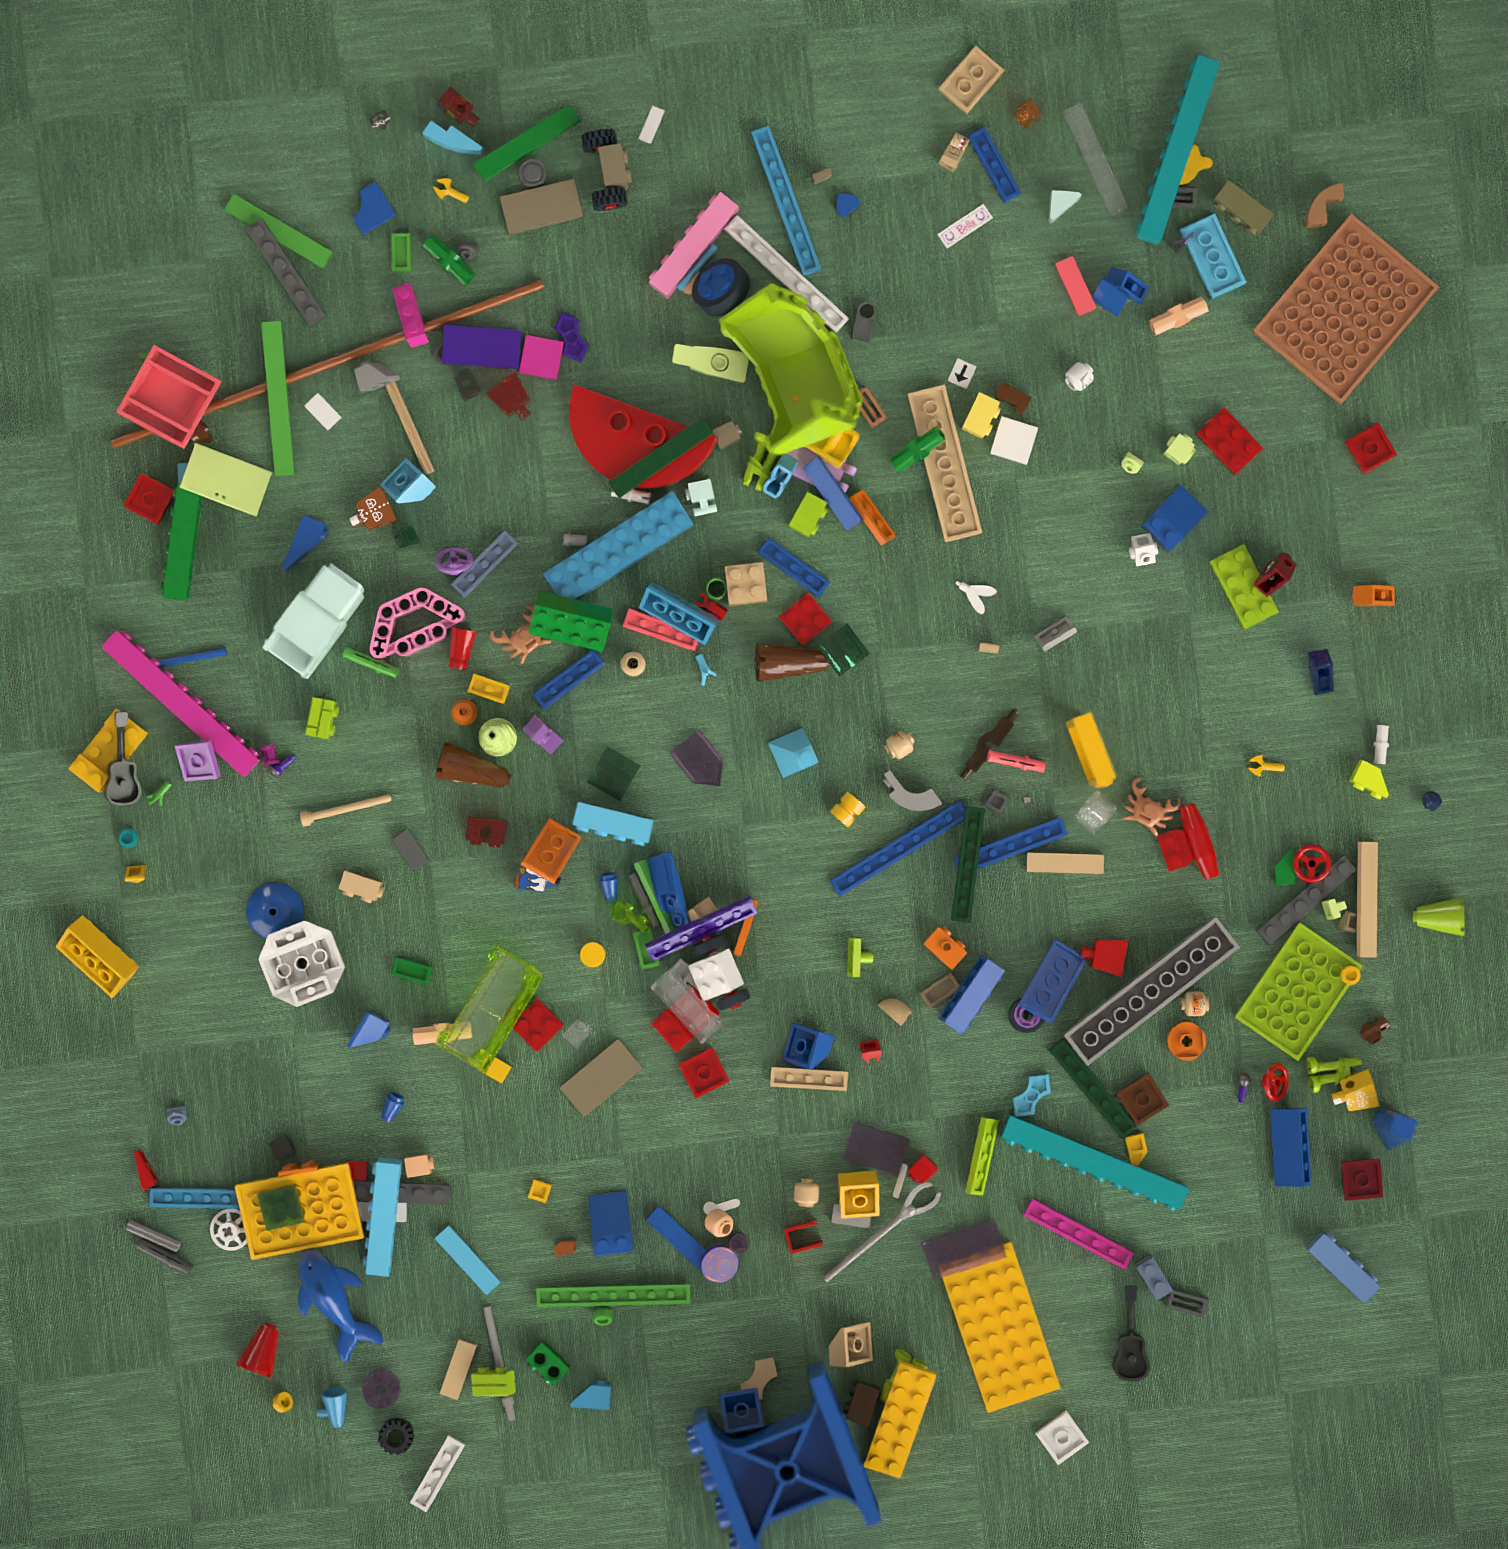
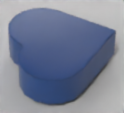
M838 193L836 212L839 216L846 217L851 211L858 208L859 199L855 195Z

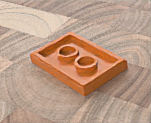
M548 818L521 865L554 884L582 836Z

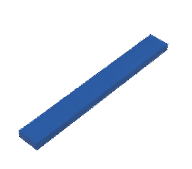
M960 800L829 880L839 897L964 820L965 807Z

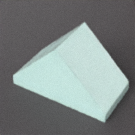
M1052 190L1048 221L1050 223L1055 221L1080 199L1081 194L1079 192Z

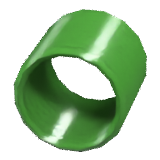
M719 578L711 579L706 585L707 595L713 600L722 599L727 593L726 583ZM717 581L724 585L725 591L721 596L714 597L709 594L708 587L712 582Z

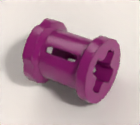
M276 744L259 747L264 760L263 767L280 763L275 752Z

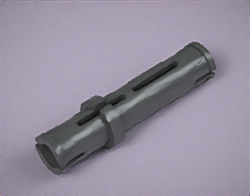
M635 872L627 876L640 902L641 911L647 917L651 929L660 925V920L638 873Z
M143 1238L137 1246V1250L167 1264L168 1268H174L187 1276L194 1266L180 1259L179 1255H173L145 1241Z

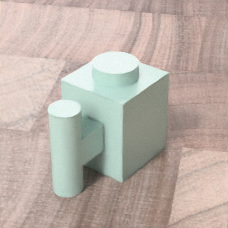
M707 479L688 483V489H685L687 500H691L692 504L700 503V508L693 509L694 515L699 516L717 512L716 504L708 506L707 501L714 500L711 480Z

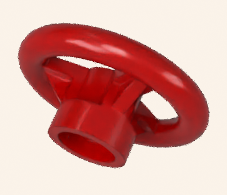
M1310 844L1301 847L1293 858L1294 872L1305 882L1315 883L1323 880L1331 868V859L1328 852L1318 845ZM1315 850L1322 855L1315 858L1314 856H1305L1303 853ZM1299 859L1302 860L1303 868L1308 871V876L1300 871ZM1310 860L1314 861L1313 867H1310L1308 865V862ZM1325 861L1323 872L1314 877L1318 864Z
M1275 1063L1263 1075L1262 1086L1266 1096L1271 1101L1281 1100L1287 1092L1289 1076L1284 1065ZM1280 1069L1282 1075L1276 1076L1274 1070ZM1283 1082L1282 1089L1278 1094V1088L1280 1087V1084Z

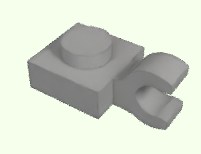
M680 958L669 974L682 985H685L688 981L693 987L698 989L688 967L690 964L683 958Z

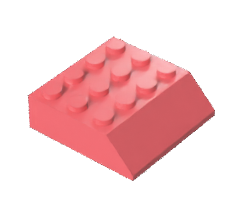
M153 345L116 412L166 441L184 449L219 388L221 381Z

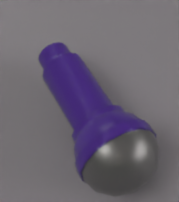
M292 754L279 764L271 765V775L274 777L280 776L284 771L283 769L294 762L296 757Z

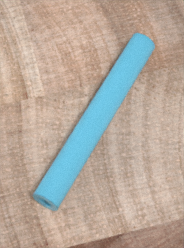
M711 244L677 284L676 287L680 291L687 286L717 250L716 245Z

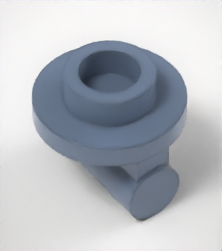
M186 1105L166 1109L167 1121L173 1125H181L187 1120Z

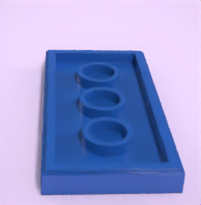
M1054 939L1018 1005L1052 1024L1088 958L1080 957V953Z

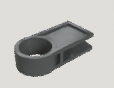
M863 302L859 305L852 339L870 342L876 315V307L873 303ZM864 305L871 306L874 310L873 316L863 318L859 313L860 308Z

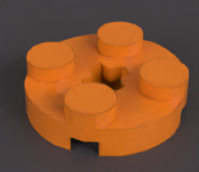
M1180 1022L1170 1029L1167 1036V1046L1172 1055L1185 1061L1194 1060L1204 1051L1206 1036L1203 1030L1196 1024ZM1184 1036L1192 1039V1042L1188 1043L1187 1047L1184 1043H1181Z

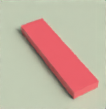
M628 608L622 627L695 651L698 644L697 640L656 617Z

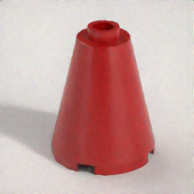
M268 1322L265 1325L261 1324L236 1361V1366L271 1378L279 1331L276 1330L277 1326Z

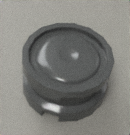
M529 159L520 166V179L526 187L538 188L546 181V170L540 161Z

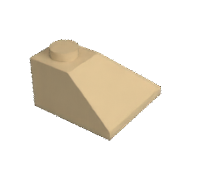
M870 1322L844 1327L839 1330L828 1346L830 1366L849 1367L873 1361Z

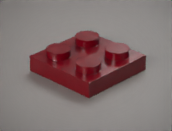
M1379 1158L1340 1162L1345 1201L1384 1197Z

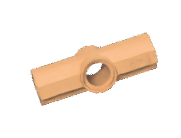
M1201 296L1186 304L1174 306L1167 310L1166 313L1149 320L1151 330L1156 336L1169 329L1183 326L1190 322L1191 319L1208 312L1207 304Z
M470 1021L452 1024L450 1022L433 1024V1026L413 1028L414 1045L434 1042L435 1044L452 1042V1040L472 1038Z

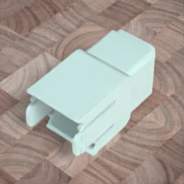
M330 564L329 567L323 565L305 591L302 590L273 627L274 632L268 640L264 641L263 649L265 651L268 650L293 668L304 679H309L345 630L346 622L365 598L363 596L364 588L333 564Z

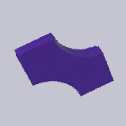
M562 312L554 330L561 334L565 341L564 356L582 363L589 345L579 336L578 325L580 320Z

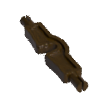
M1013 709L1007 717H1002L992 731L985 733L979 739L976 751L965 763L967 767L959 775L961 778L963 777L966 781L972 772L978 771L987 760L989 748H987L986 743L991 741L999 746L1014 726L1012 722L1020 714Z

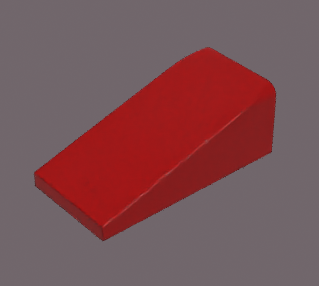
M139 1149L134 1152L141 1188L144 1191L157 1184L159 1180L143 1151Z

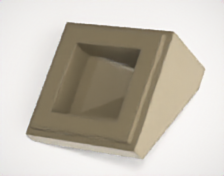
M1346 911L1336 929L1357 934V914Z

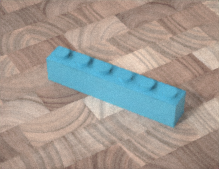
M379 1157L377 1163H373L372 1174L375 1175V1182L371 1183L370 1193L374 1194L373 1200L369 1202L368 1210L372 1214L371 1219L367 1221V1230L370 1231L369 1238L366 1237L365 1249H368V1255L364 1256L363 1268H366V1274L389 1277L391 1272L402 1160Z

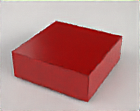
M349 1160L352 1180L367 1181L368 1161Z

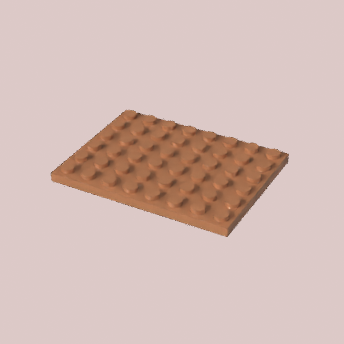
M1350 214L1252 332L1341 405L1437 291L1439 286L1353 214Z

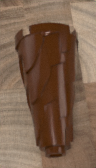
M756 643V680L783 679V677L801 676V674L825 671L827 667H830V656H827L826 652Z
M444 742L434 778L501 788L509 785L511 774H508V770L505 767L491 763L449 742Z

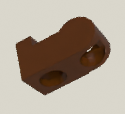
M1007 384L999 385L995 391V398L999 402H1006L1017 408L1015 414L1022 416L1031 400L1030 396Z

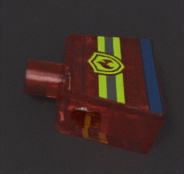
M452 87L447 89L437 103L441 110L459 124L465 121L471 127H474L480 120L472 112L474 106ZM461 107L465 112L459 113L457 108Z

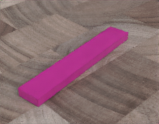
M1031 1198L1023 1213V1216L1123 1269H1126L1134 1254L1133 1251Z

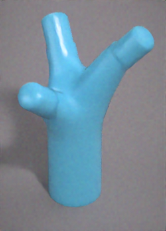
M703 654L696 656V660L701 670V685L704 686L706 676L708 674L716 676L717 673L708 667Z

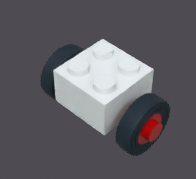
M720 934L715 937L709 935L701 939V943L693 946L695 955L699 956L705 953L710 956L688 967L702 1000L705 1001L728 993L716 1001L719 1011L728 1008L733 1010L742 1006L741 1003L751 997L747 989L733 991V989L743 985L744 982L730 949L719 953L716 951L720 946L727 943L725 935Z

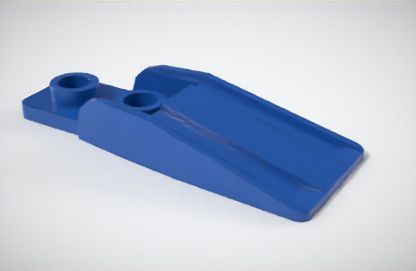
M667 852L649 858V870L655 897L663 912L670 914L675 930L691 923L672 853Z

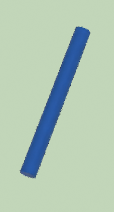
M226 647L158 660L160 662L158 667L227 655Z

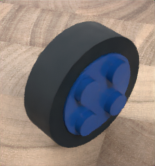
M724 258L716 260L707 265L696 277L692 286V297L697 305L710 316L728 314L746 298L750 288L749 275L733 259Z

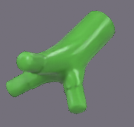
M165 781L156 792L147 794V798H152L148 805L158 800L159 806H162L163 796L172 785Z

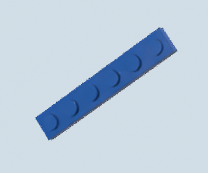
M1062 817L980 847L977 869L1068 835ZM959 856L953 858L957 869Z

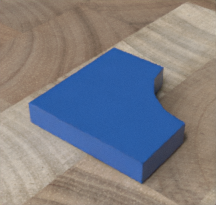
M376 182L359 191L362 205L359 213L353 219L363 235L396 216Z

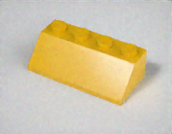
M83 915L67 928L56 945L58 950L111 998L120 991L139 968L133 959L121 951L117 945L110 941L104 933L99 931Z

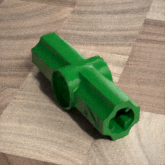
M434 234L425 241L422 247L437 260L436 262L447 273L450 272L464 286L472 281L476 274L461 261L460 256L450 247L447 248Z
M938 426L933 427L921 437H917L907 443L905 449L890 459L891 464L898 472H902L913 463L923 460L930 454L931 450L946 440L944 433Z

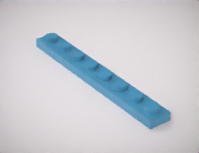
M766 126L752 131V138L802 275L806 276L821 270L770 127Z

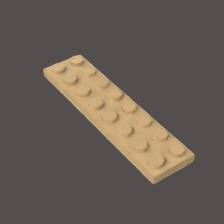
M945 384L907 394L918 437H921L935 426H938L945 435L946 440L931 450L930 454L924 458L944 542L982 534Z

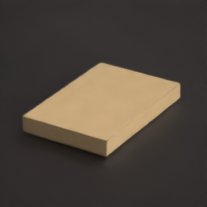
M975 45L938 90L967 115L1003 74L1004 69Z

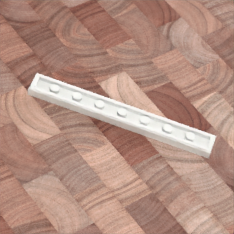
M738 215L724 228L735 241L788 290L803 295L808 301L807 306L812 312L816 310L824 319L825 324L835 333L849 320L844 313Z

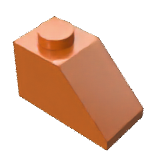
M1353 586V605L1395 606L1394 586Z

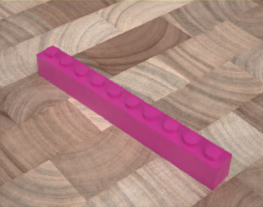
M116 630L101 648L203 741L211 740L213 750L239 774L246 777L261 761L258 757L259 753L253 747L248 748L244 745L245 740L240 735L232 734L229 731L231 727L224 721L220 723L215 718L217 714L210 708L206 710L201 705L203 702L196 695L192 697L187 693L189 689L183 683H176L173 680L175 676L167 669L163 671L158 667L160 662L153 656L149 658L145 654L146 650L140 644L135 645L130 641L132 637L127 632Z

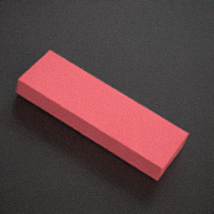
M1073 256L1056 263L1055 267L1078 317L1095 310L1096 306Z

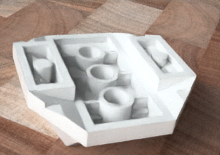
M302 921L269 934L259 957L260 965L272 995L296 1007L333 993L345 969V964L332 931L308 921ZM300 958H304L307 961V966L304 969L298 965Z

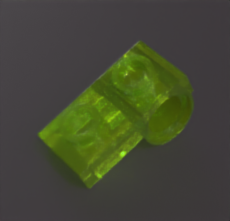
M619 900L611 911L612 919L620 924H628L631 921L640 931L647 933L651 928L647 925L648 920L641 914L636 915L633 912L635 908L629 902L623 903ZM624 910L626 915L623 919L619 920L618 913Z

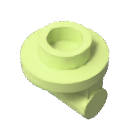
M1128 452L1122 461V467L1128 473L1134 474L1140 470L1144 462Z

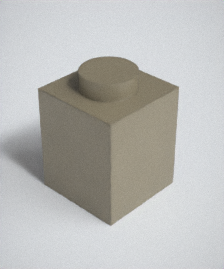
M732 421L713 430V436L718 438L716 443L720 450L740 441L739 435L742 434L738 424L734 425Z

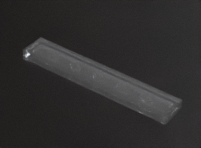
M1082 103L1065 110L1063 113L1109 215L1112 216L1128 209V205Z

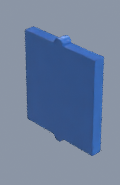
M1103 277L1092 299L1100 304L1103 309H1107L1118 317L1130 294L1121 289L1118 284H1114L1106 277Z

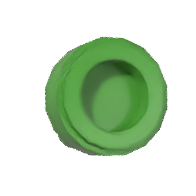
M608 1306L597 1307L593 1313L594 1323L601 1326L610 1324L612 1322V1309Z

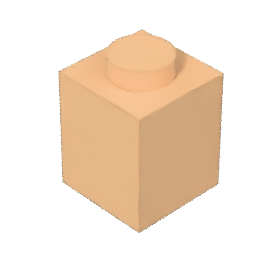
M429 1153L404 1158L407 1178L431 1174L432 1169H434L433 1157H429Z

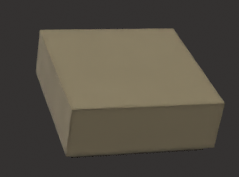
M830 168L812 174L814 185L832 178Z

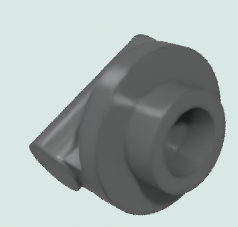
M459 241L457 253L465 260H472L478 252L479 244Z

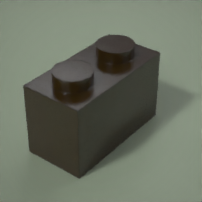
M858 1379L856 1384L852 1383L849 1395H852L850 1403L846 1402L843 1413L846 1414V1420L868 1427L880 1390L879 1386Z

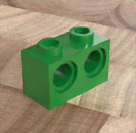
M544 1340L526 1358L528 1361L527 1365L533 1371L538 1370L542 1374V1380L548 1385L551 1383L554 1386L571 1367ZM537 1353L544 1354L545 1360L543 1362L535 1359ZM552 1366L557 1367L559 1374L552 1375L549 1372V1368Z

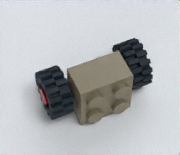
M606 128L583 133L581 135L583 151L587 153L599 152L605 183L604 190H598L591 194L594 210L609 211L626 206L628 204L626 189H629L628 183H632L629 167L625 168V165L629 164L626 148L622 149L621 143L617 144L615 130Z

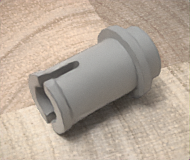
M570 532L568 534L564 533L563 545H567V547L569 545L586 547L587 535L570 534Z

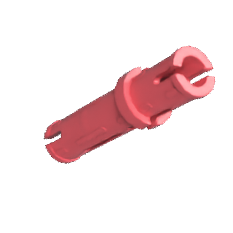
M990 749L987 754L988 762L1014 766L1024 771L1028 769L1043 773L1045 769V761L1031 759L1026 755L1022 757Z

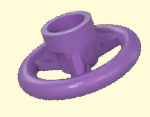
M459 547L447 548L441 551L435 558L437 569L451 575H458L467 570L473 562L472 554L468 550ZM456 553L465 555L467 560L459 559ZM450 554L448 560L441 564V559Z

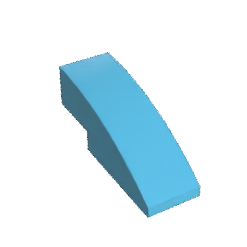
M430 121L423 131V136L426 139L446 149L467 154H483L484 152L482 146L452 125L445 131L433 121Z

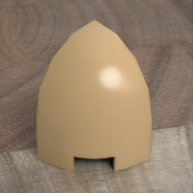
M889 998L877 1004L900 1026H902L913 1011L898 999Z

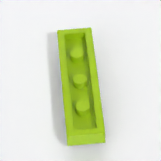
M981 1117L965 1193L984 1195L999 1123L997 1119Z

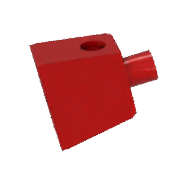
M1122 939L1094 940L1092 947L1082 946L1080 957L1090 959V967L1122 977L1128 941Z

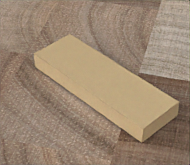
M459 1338L440 1391L441 1395L458 1400L477 1344Z

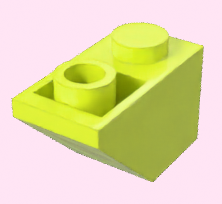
M1359 760L1349 780L1354 783L1353 787L1361 791L1366 789L1371 792L1370 795L1379 800L1381 797L1387 798L1389 794L1380 768L1364 760Z

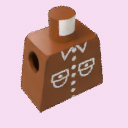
M378 487L357 502L355 506L359 513L349 517L353 527L364 523L368 530L398 521L381 487Z

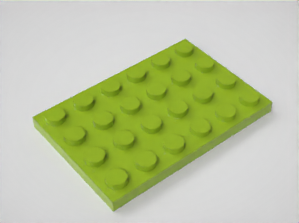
M1298 922L1234 1018L1299 1061L1350 986L1340 978L1342 968L1352 965L1360 971L1363 966Z

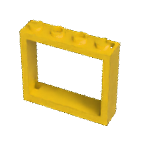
M1091 712L1066 721L1067 729L1089 786L1101 788L1112 784V780L1116 776Z

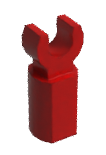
M700 593V596L704 598V602L699 604L695 601L694 604L699 608H706V612L713 614L722 621L728 609L713 600L709 601L704 593Z

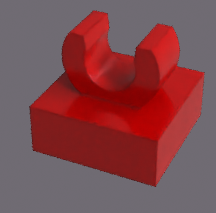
M878 1039L859 1043L863 1060L865 1059L867 1064L870 1058H876L877 1062L880 1060L879 1057L882 1055Z

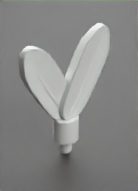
M956 581L959 589L966 592L973 608L978 613L983 614L985 609L979 596H992L996 593V590L991 586H969L964 582Z

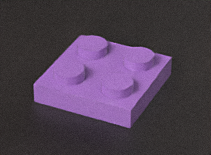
M211 740L178 743L174 746L185 782L217 779L221 776Z

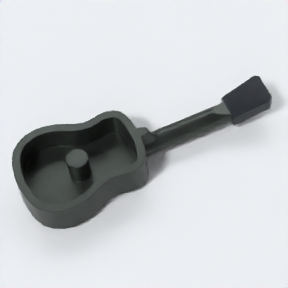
M126 711L115 712L117 760L108 763V778L104 785L105 798L111 804L117 806H127L136 803L142 793L141 785L136 776L137 765L133 761L125 759V726L128 717Z
M1136 1285L1125 1286L1127 1334L1118 1337V1351L1113 1361V1369L1116 1375L1125 1381H1140L1147 1377L1150 1370L1149 1360L1145 1354L1146 1342L1141 1335L1135 1334V1301L1138 1291Z

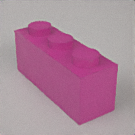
M411 283L393 287L392 290L400 319L410 347L428 343L429 340Z

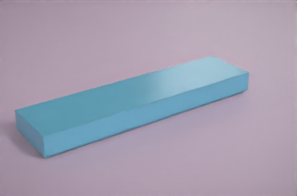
M450 1225L435 1238L486 1295L501 1283L500 1279Z

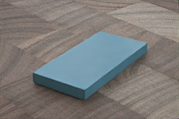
M1215 213L1179 230L1211 299L1247 283Z

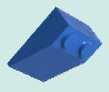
M1180 485L1141 527L1147 533H1150L1151 537L1168 553L1192 530L1208 511Z
M627 1191L590 1195L589 1206L594 1256L632 1252L634 1247Z

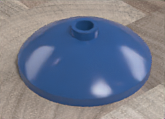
M282 883L265 884L255 890L249 898L246 908L247 920L256 934L267 939L269 934L302 922L304 918V905L299 894L290 886ZM272 908L276 909L274 916L270 914Z

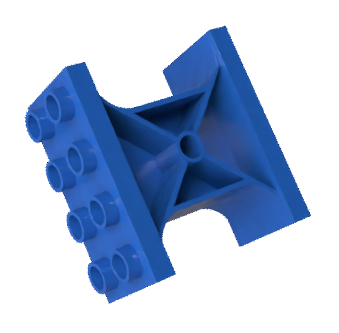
M823 1361L808 1367L809 1379L814 1395L808 1407L797 1414L743 1435H732L724 1432L717 1426L707 1406L695 1411L693 1424L686 1426L688 1431L686 1438L692 1454L695 1456L703 1453L705 1461L701 1462L702 1470H700L706 1490L708 1493L716 1489L718 1490L720 1497L715 1498L716 1506L714 1509L722 1529L732 1526L734 1533L729 1534L731 1541L729 1543L730 1549H764L760 1535L767 1524L834 1497L845 1498L853 1502L861 1511L867 1527L882 1522L878 1501ZM785 1464H790V1465H792L791 1467H788V1468L782 1467V1465H785Z

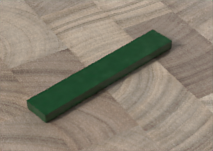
M702 417L608 483L620 499L713 435L714 432L705 418Z
M970 806L965 808L951 921L971 922L985 808Z
M1064 1038L1048 1050L1122 1139L1137 1128Z

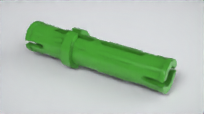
M348 646L343 654L344 659L375 670L377 674L382 673L396 680L401 668L385 663L383 659L378 660L351 649Z

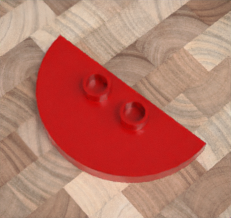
M575 384L573 386L569 404V417L573 437L580 452L589 464L610 480L688 427ZM711 435L636 488H660L688 477L709 457L718 438Z

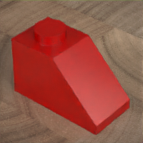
M922 1152L907 1169L910 1173L908 1177L915 1183L919 1181L923 1184L939 1168Z

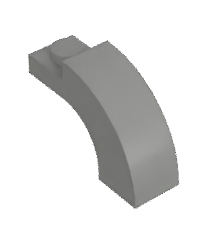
M890 770L883 774L885 785L888 789L893 788L894 790L888 796L901 807L914 811H924L942 804L932 788L919 794L910 793L900 785Z

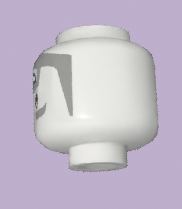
M1075 363L1065 373V382L1068 387L1074 391L1084 390L1094 379L1092 367L1087 363Z

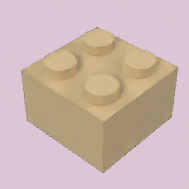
M763 562L725 566L729 606L767 602Z

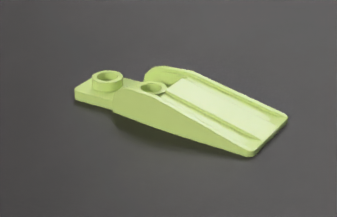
M680 344L674 346L672 363L690 366L691 370L705 375L741 383L745 382L749 358L742 351L714 347H690Z

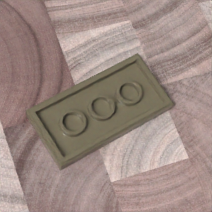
M574 179L500 197L509 235L583 217Z
M618 1038L565 1082L560 1089L581 1115L585 1117L643 1069V1067Z

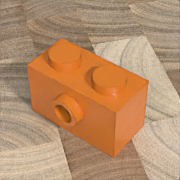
M938 926L923 944L952 970L967 954L964 950L966 946L960 940L955 942L950 937L952 933L945 927L941 929Z

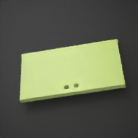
M194 443L180 488L257 516L272 472L201 444Z

